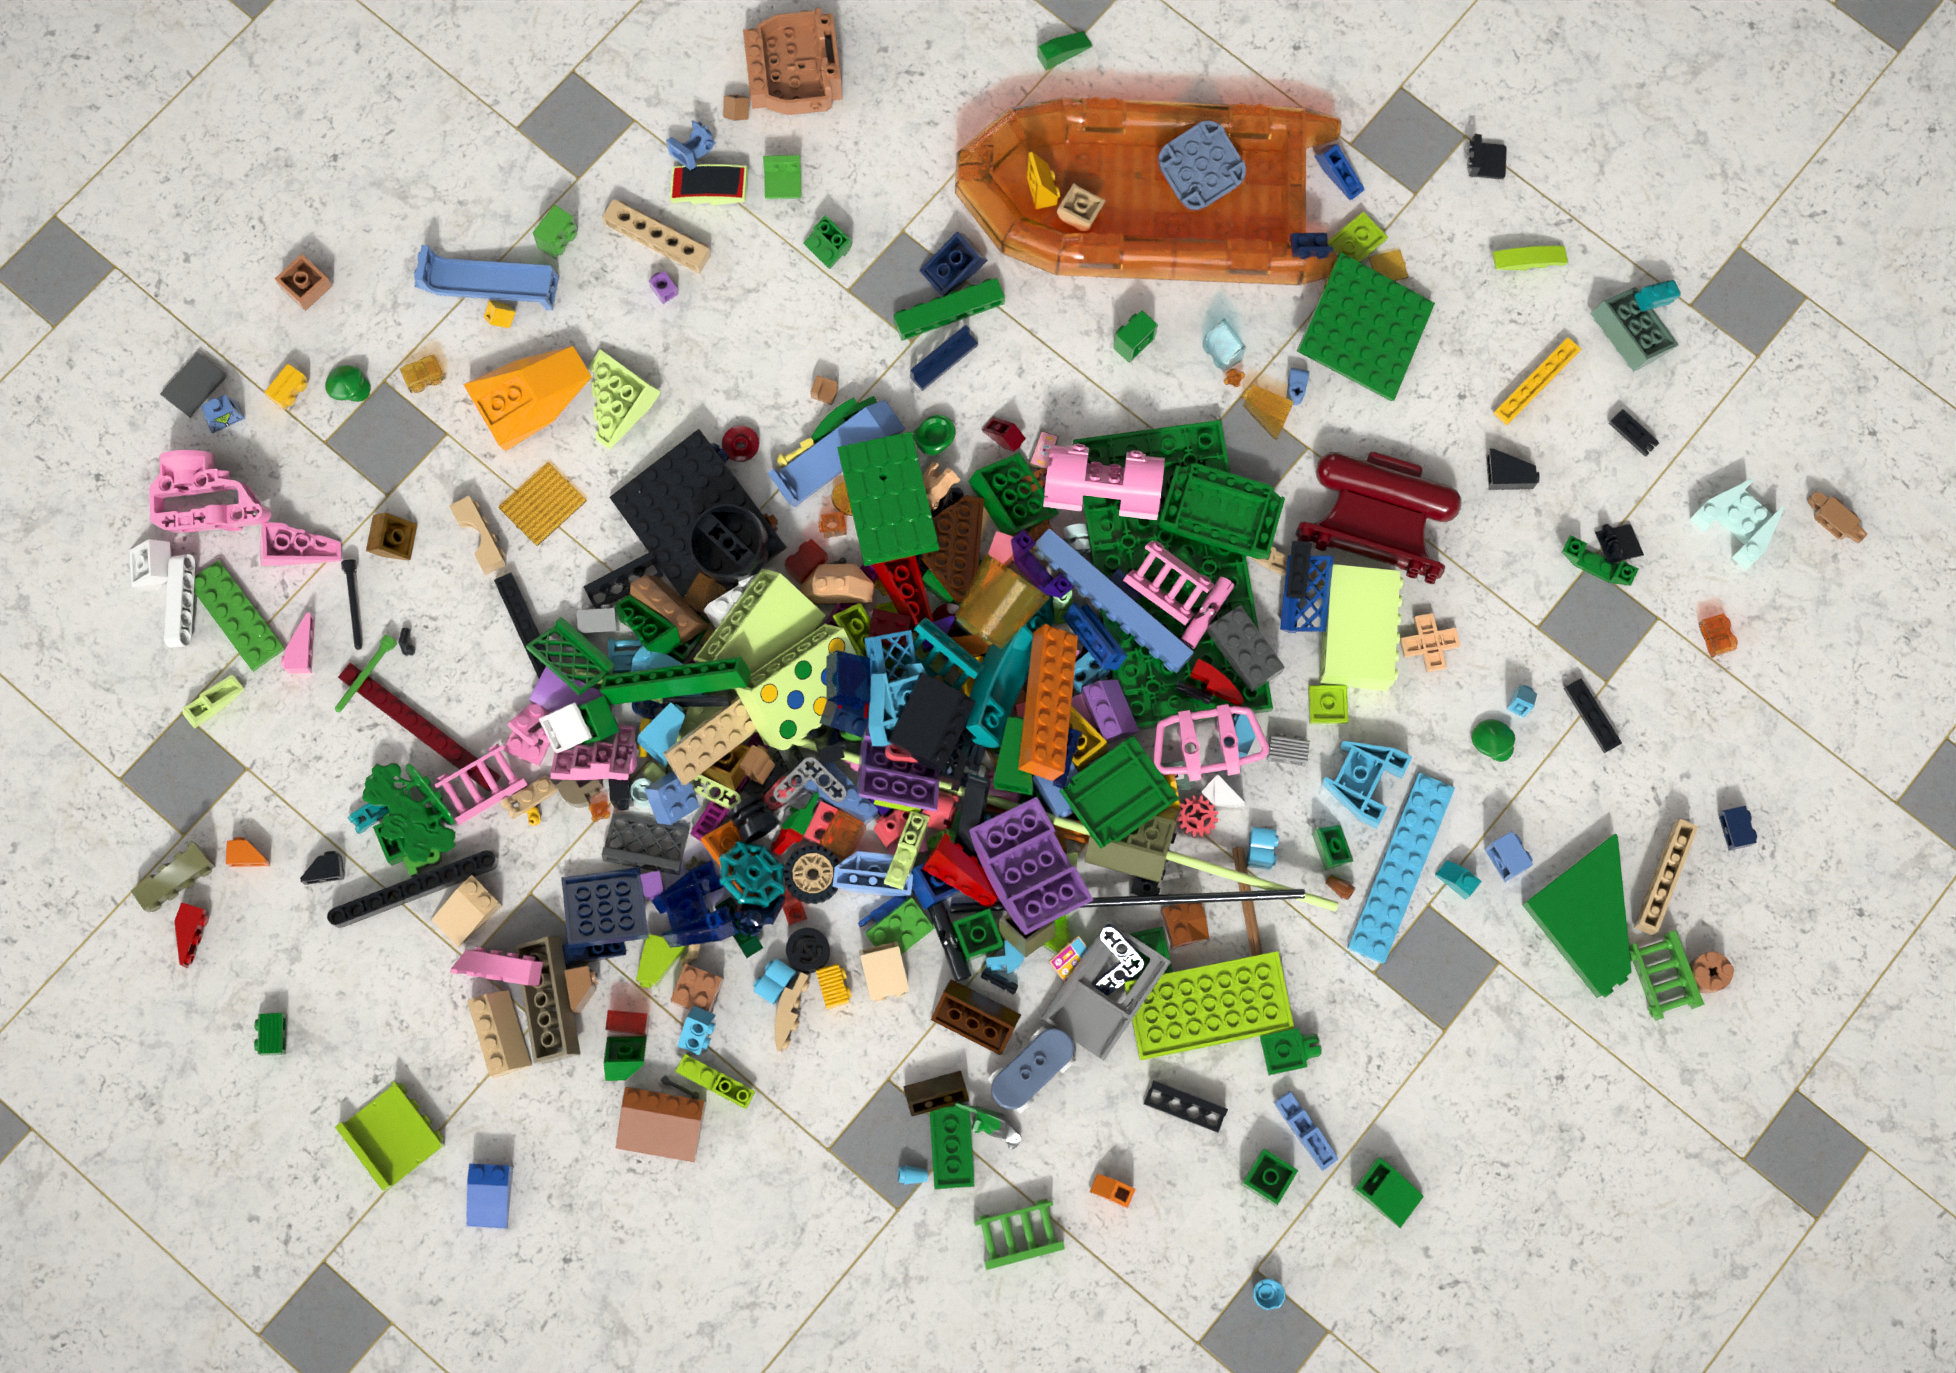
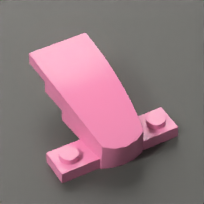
M617 724L619 732L615 733L614 744L595 741L594 747L575 745L574 750L554 753L550 779L595 780L610 778L628 780L629 774H632L638 765L637 745L634 741L636 726Z

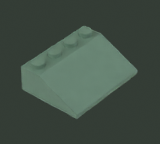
M1636 287L1604 300L1590 313L1633 372L1647 366L1679 345L1653 309L1643 312L1640 310L1635 300V295L1639 292Z

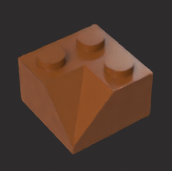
M1202 903L1176 904L1162 908L1161 915L1171 949L1209 939Z

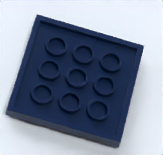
M640 867L561 877L569 949L649 938Z

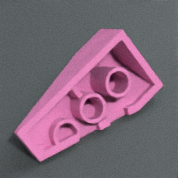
M262 522L260 566L341 561V542L305 532L306 530L295 529L284 523Z

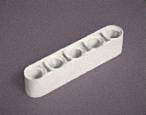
M191 554L172 556L168 563L164 639L169 648L184 647L191 643L195 582V559Z

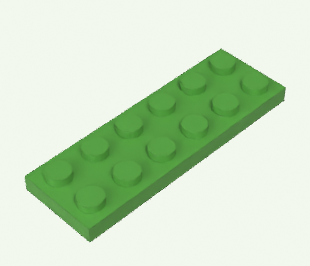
M219 560L195 576L194 593L253 672L285 650Z

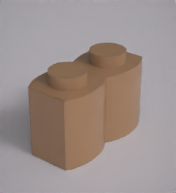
M752 745L740 763V767L751 780L763 785L775 767L774 759L767 754L768 750L764 747Z

